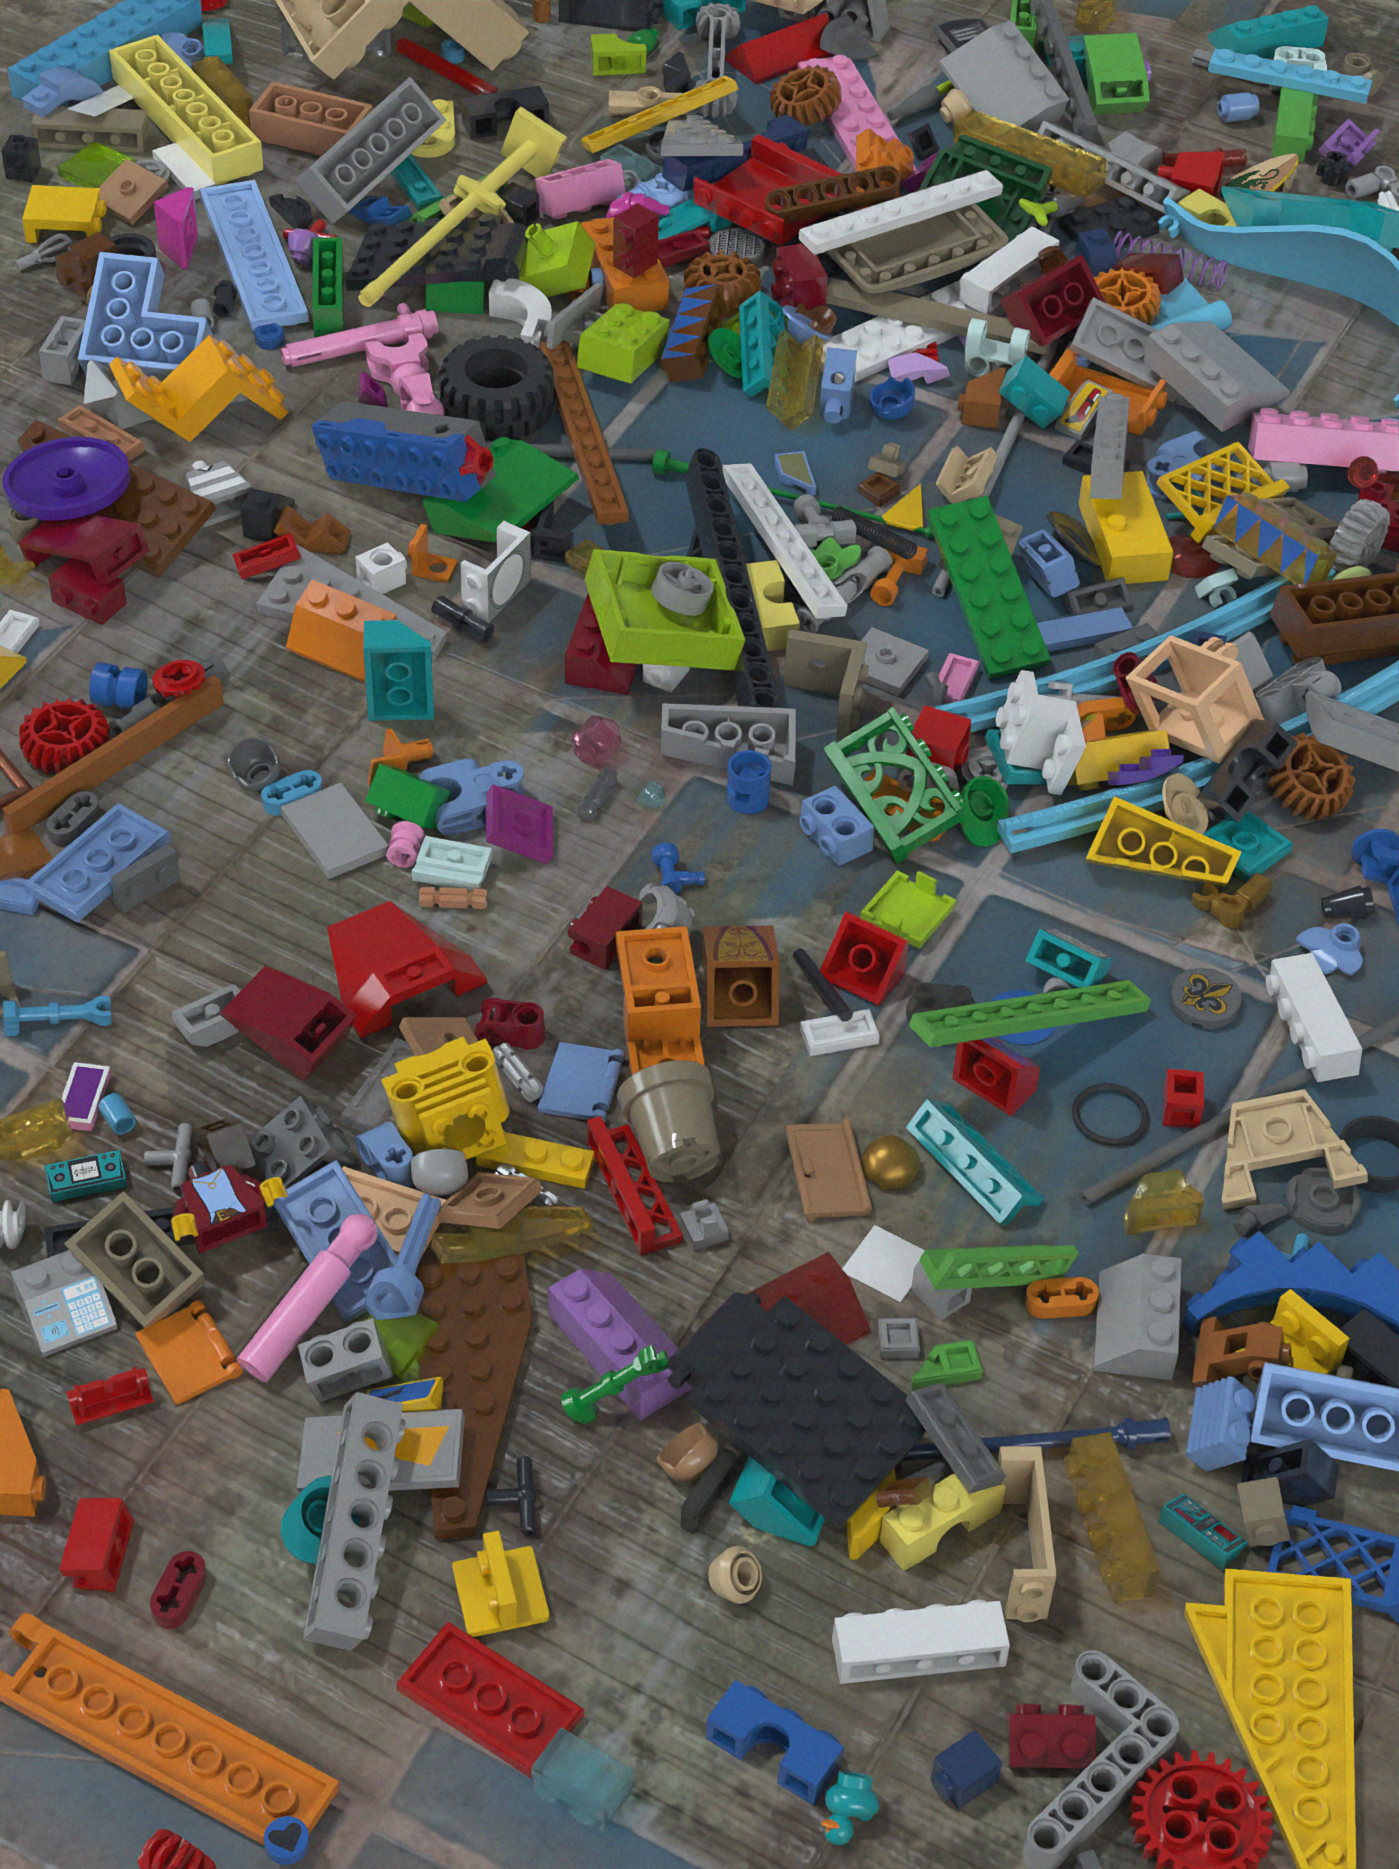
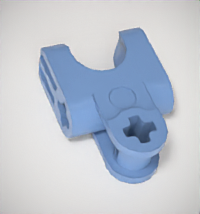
M1193 431L1167 441L1157 450L1155 457L1149 460L1147 472L1150 477L1146 481L1153 499L1163 500L1168 498L1156 484L1159 477L1203 457L1207 439L1200 432ZM1211 464V470L1223 473V467ZM1230 470V476L1235 477L1237 472ZM1191 473L1192 479L1203 482V476ZM1211 479L1212 486L1223 488V483ZM1170 482L1177 490L1184 491L1183 485Z
M469 758L428 768L420 775V778L451 791L448 799H453V801L442 804L435 815V824L439 832L446 836L486 826V792L492 784L525 796L524 787L521 785L524 778L523 768L515 761H499L480 768L476 760Z

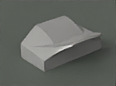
M1127 131L1108 143L1112 153L1148 171L1164 161V150L1139 140Z
M235 984L172 1011V1020L190 1044L208 1047L239 1032L237 1028L219 1014L240 990Z

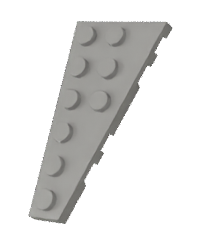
M695 111L686 112L668 121L661 145V156H743V144L734 139L733 135L726 134L725 130L718 129L719 126L712 125L711 121L704 120L703 116L695 115Z
M297 545L301 559L282 565L256 603L257 613L292 622L295 605L313 579L395 613L398 621L431 642L432 662L436 660L447 642L446 631Z

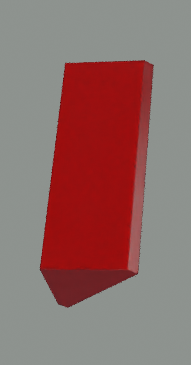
M824 13L743 43L725 54V60L756 85L797 69L798 62L830 57L833 54L820 48L821 35L825 27L830 23L828 15Z

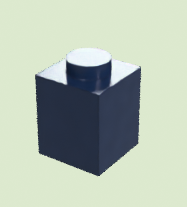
M973 1730L934 1757L931 1781L940 1797L945 1800L949 1799L959 1810L998 1783L1002 1761L976 1730Z

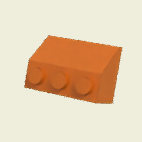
M312 579L295 605L286 649L366 683L363 650L364 621L398 620L397 615Z

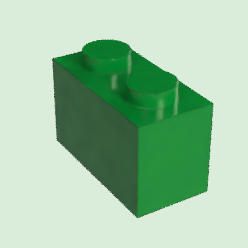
M379 764L365 802L376 806L374 812L384 817L393 819L396 815L405 819L404 821L417 824L422 829L424 827L436 829V812L442 804L447 802L451 791L395 766Z

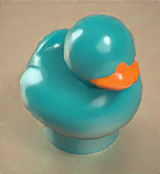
M839 1771L837 1783L831 1786L825 1795V1804L833 1814L821 1822V1825L824 1826V1835L831 1844L844 1845L852 1838L854 1828L849 1816L859 1817L862 1821H868L878 1812L879 1798L872 1790V1776L856 1772Z

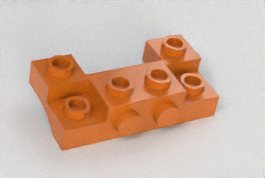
M870 128L856 136V172L890 165L899 171L900 181L913 174L914 154L910 147L903 145L896 138L887 143L881 135H877ZM881 181V183L885 186L892 185L888 181ZM899 186L894 198L899 197ZM856 187V191L858 192L865 191L861 187ZM873 205L856 208V211Z

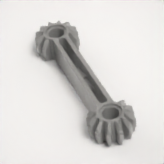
M708 3V6H702L697 14L696 26L699 37L709 39L707 80L697 81L693 89L724 76L725 40L736 39L741 22L737 8L730 7V4ZM720 42L721 48H713V43ZM712 71H719L720 76L718 78H713ZM734 91L695 108V112L702 113L703 117L712 116L714 119L719 116L725 118L726 114H733L738 94Z

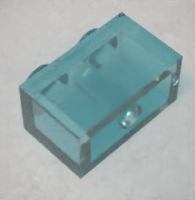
M562 1727L531 1767L532 1788H534L535 1793L542 1800L550 1804H560L568 1809L579 1823L589 1827L594 1825L603 1832L633 1792V1770Z

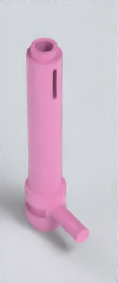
M401 303L397 307V311L400 314L397 315V319L285 344V348L280 349L284 366L297 367L365 351V342L379 340L384 346L399 342L406 344L409 342L408 335L422 333L425 339L432 338L433 334L439 332L437 318L433 310L426 311V309H422L413 313L407 304Z

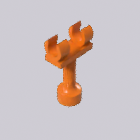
M917 546V552L911 559H904L886 550L892 558V567L885 578L878 579L870 592L872 600L880 606H890L898 594L896 583L903 571L921 576L923 569L927 565L929 558L926 555L930 549Z

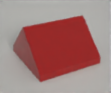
M845 911L820 971L829 982L870 1002L881 1005L905 975L909 940Z

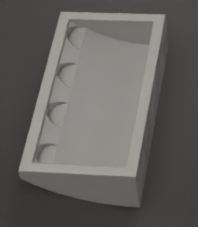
M1308 690L1305 695L1307 717L1311 730L1319 743L1399 772L1398 723Z

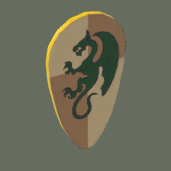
M1292 153L1278 156L1238 173L1220 184L1216 198L1226 203L1221 192L1222 186L1266 191L1276 190L1296 169L1299 163L1298 155Z

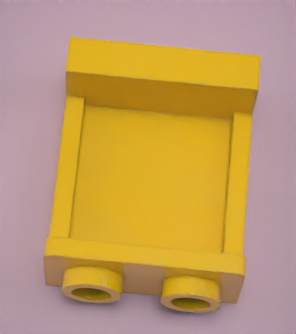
M32 185L22 217L25 241L27 243H37L41 229L85 231L87 237L97 232L101 234V218L106 217L107 207L106 201L101 200L100 188Z

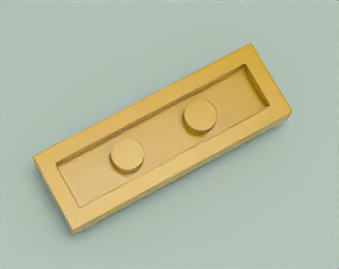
M504 1132L507 1144L476 1156V1164L480 1167L496 1170L499 1165L508 1163L518 1170V1175L523 1173L527 1177L585 1189L594 1162V1151Z

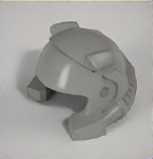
M653 883L646 885L640 892L639 900L648 905L657 902L658 905L656 915L646 929L687 926L690 936L692 917L695 916L693 908H687L686 900L675 895L667 886H657Z

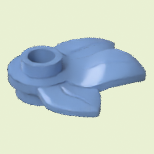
M170 32L161 34L162 40L190 68H192L193 64L199 63L204 59L205 48L199 40L187 38L182 33Z
M1338 924L1331 930L1313 927L1303 931L1296 937L1298 944L1313 953L1324 975L1332 973L1337 968L1347 975H1352L1361 968L1363 958L1359 950L1362 940L1359 931L1350 924Z

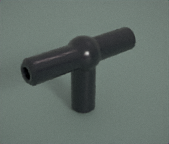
M522 1456L516 1460L518 1488L487 1490L485 1492L486 1505L489 1507L519 1504L520 1531L524 1535H532L537 1531L535 1502L537 1501L538 1493L534 1487L532 1459Z

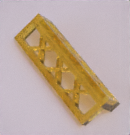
M784 330L778 334L766 408L792 430L813 415L824 341L819 336L813 335L800 344Z

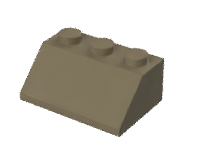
M124 1191L64 1243L145 1329L176 1311L205 1284L204 1273Z

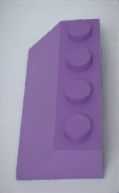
M579 1269L548 1287V1315L601 1376L610 1370L617 1372L629 1365L638 1356V1353L647 1346H654L656 1354L663 1350L666 1351L668 1359L678 1350L676 1345L611 1273ZM668 1367L664 1371L638 1377L624 1385V1390L617 1395L641 1421L693 1388L686 1382L680 1389L672 1387L668 1382V1377L673 1371Z

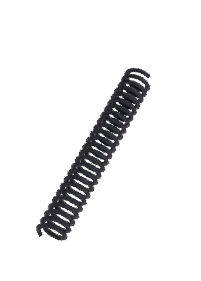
M842 506L836 507L832 513L833 521H840V517L841 521L846 519L854 520L857 528L856 535L904 559H911L917 552V544Z

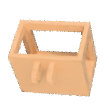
M1170 635L1126 677V680L1149 731L1167 730L1168 742L1221 764L1254 720H1264L1242 664L1235 660L1239 651L1238 647H1236L1237 645L1230 642L1224 645L1222 639L1211 637V639H1208V642L1206 641L1200 647ZM1167 658L1181 687L1182 692L1180 694L1145 680ZM1151 696L1169 704L1158 714Z

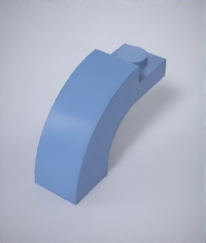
M58 67L40 74L41 85L21 99L24 108L41 117H45L66 101L68 106L72 107L103 93V91L93 80L69 68Z

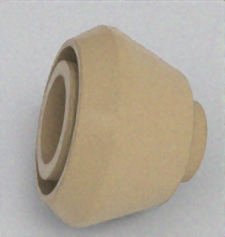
M952 89L941 102L942 108L939 111L946 123L951 122L953 125L971 122L974 111L968 98L960 89Z
M732 1546L712 1561L708 1572L709 1583L717 1595L733 1603H747L754 1598L761 1585V1566L749 1549L743 1546Z

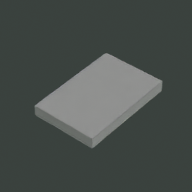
M341 782L280 807L282 817L327 879L353 870L387 854L389 845Z

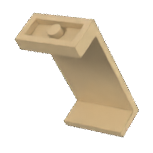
M1041 1446L1000 1447L997 1463L1006 1474L1002 1482L1006 1486L1003 1504H1026L1033 1569L1013 1570L1005 1616L1006 1619H1018L1022 1622L1047 1619L1056 1581V1567Z

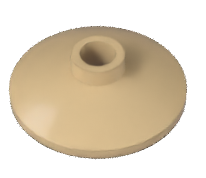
M1179 773L1170 775L1165 780L1162 790L1167 817L1170 821L1203 835L1208 826V811L1196 798L1200 790L1187 776Z

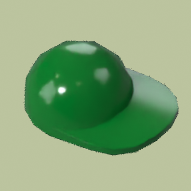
M978 776L972 778L961 792L967 807L962 809L966 820L960 825L970 843L977 847H989L1001 839L997 831L998 820L1008 818L1009 798L1005 789L998 781L988 776Z

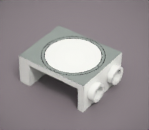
M503 521L497 527V559L487 569H483L465 560L461 563L462 607L466 606L472 609L474 615L490 623L531 581L530 532Z

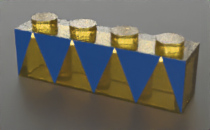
M1242 492L1241 495L1226 496L1213 527L1215 531L1294 584L1327 580L1338 554L1327 548L1328 544L1324 540L1309 536L1304 532L1305 529L1301 525L1286 521L1281 517V512L1271 507H1265L1259 503V498L1251 493Z

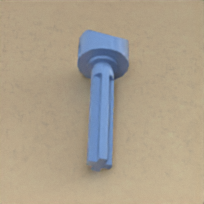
M430 1194L422 1195L395 1266L379 1270L374 1275L365 1300L366 1309L373 1318L384 1320L416 1316L423 1297L424 1288L415 1276V1272L441 1205L439 1198H431Z

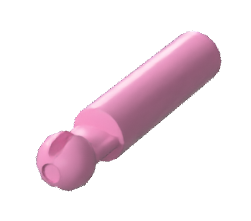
M354 1214L342 1222L340 1233L326 1251L321 1250L237 1357V1362L248 1373L262 1382L267 1383L351 1275L349 1268L362 1251L368 1250L375 1243L377 1226L371 1217L365 1214Z

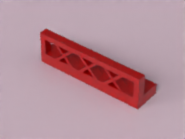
M601 1116L588 1119L587 1145L591 1151H594V1159L639 1254L644 1255L682 1243L683 1234L657 1181L649 1174L644 1155L629 1124L607 1130ZM625 1139L628 1147L624 1154L618 1152L613 1141ZM625 1165L640 1170L641 1175L637 1182L631 1179ZM638 1193L654 1199L655 1203L651 1210L645 1208ZM652 1221L667 1226L670 1233L655 1237V1227Z

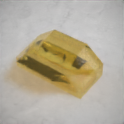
M1084 0L1077 6L1075 28L1081 31H1096L1115 20V0Z
M62 1098L0 1119V1159L25 1162L60 1149L72 1135L68 1114Z
M1181 1169L1143 1174L1135 1196L1128 1203L1122 1222L1126 1235L1199 1224L1204 1200L1201 1192L1190 1185Z

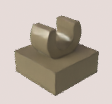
M892 442L884 444L882 454L878 453L870 457L868 469L893 477L904 474L907 461L898 459L901 445Z

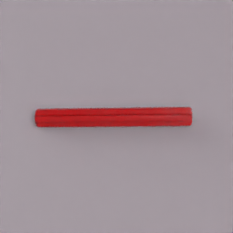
M402 37L396 43V50L399 53L476 95L498 92L496 86L405 37Z

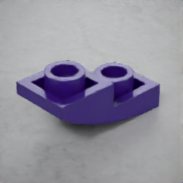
M1171 749L1151 750V756L1140 757V765L1119 764V771H1108V785L1132 784L1153 779L1183 762V755H1171Z

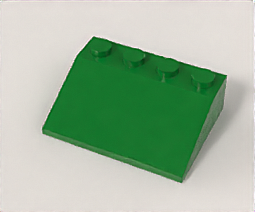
M502 437L493 441L492 446L488 448L493 456V467L496 476L466 502L428 496L423 500V504L434 533L497 543V527L503 521L521 528L579 480L578 474L524 441Z

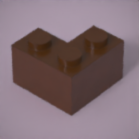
M97 232L71 245L69 251L55 257L57 266L56 277L60 284L72 290L81 299L86 300V294L94 283L99 253L117 254L116 244Z

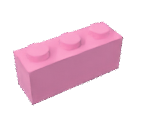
M610 159L535 178L536 190L539 193V211L551 216L552 219L564 218L567 216V213L572 211H590L592 206L598 204L611 205L618 195L625 193L622 164Z

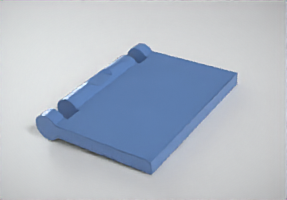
M560 1042L537 1107L538 1112L583 1120L601 1116L605 1123L607 1118L606 1112L610 1108L623 1068L621 1064L625 1062L626 1052L621 1049L609 1050Z

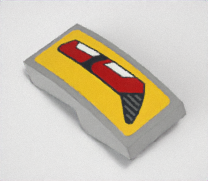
M1086 380L1063 410L1055 424V429L1081 440L1096 424L1099 396L1105 397V395L1113 393V391Z

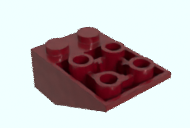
M266 965L219 1014L304 1082L349 1035L357 1017V1014L329 992Z

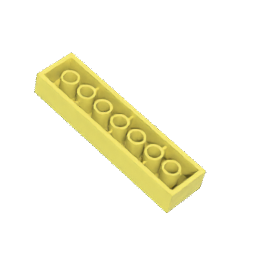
M158 34L109 50L112 78L121 88L134 97L132 100L142 110L147 111V116L173 143L177 142L209 178L216 183V186L264 170L261 141Z

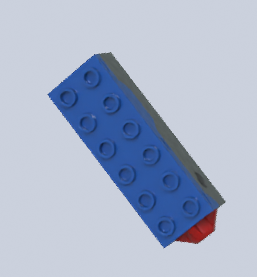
M342 401L311 425L316 444L325 464V470L332 480L466 502L496 476L493 467V456L487 448L479 421Z

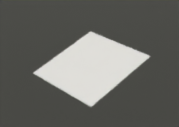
M874 1225L841 1272L901 1302L912 1286L914 1267L925 1250Z

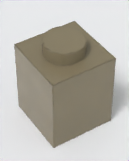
M1272 1477L1237 1484L1249 1546H1271L1278 1542L1289 1541L1290 1535L1278 1478Z

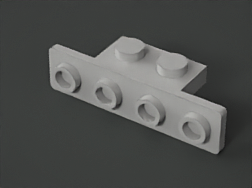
M596 283L555 318L548 321L545 328V337H547L546 348L552 350L563 340L573 343L575 347L579 348L580 334L603 315L598 313L602 284Z

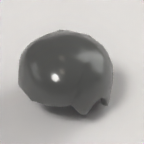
M250 737L241 740L230 750L227 759V766L237 784L245 790L261 791L266 785L275 782L280 777L281 759L267 739Z

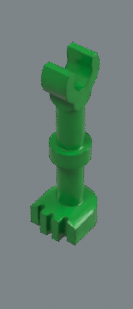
M647 1346L638 1353V1356L635 1357L632 1363L617 1372L610 1370L603 1374L601 1381L585 1390L573 1387L564 1392L561 1396V1402L566 1414L572 1420L582 1424L591 1422L596 1416L595 1411H597V1407L594 1405L595 1402L607 1395L615 1396L624 1390V1385L640 1376L658 1373L667 1369L669 1360L667 1352L663 1350L656 1354L654 1346Z

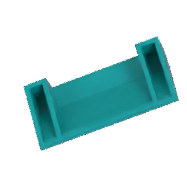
M1222 186L1221 192L1237 227L1279 225L1338 227L1369 237L1390 253L1393 248H1399V211L1368 201Z

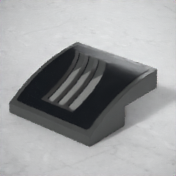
M960 18L934 25L933 31L952 53L990 27L983 19Z

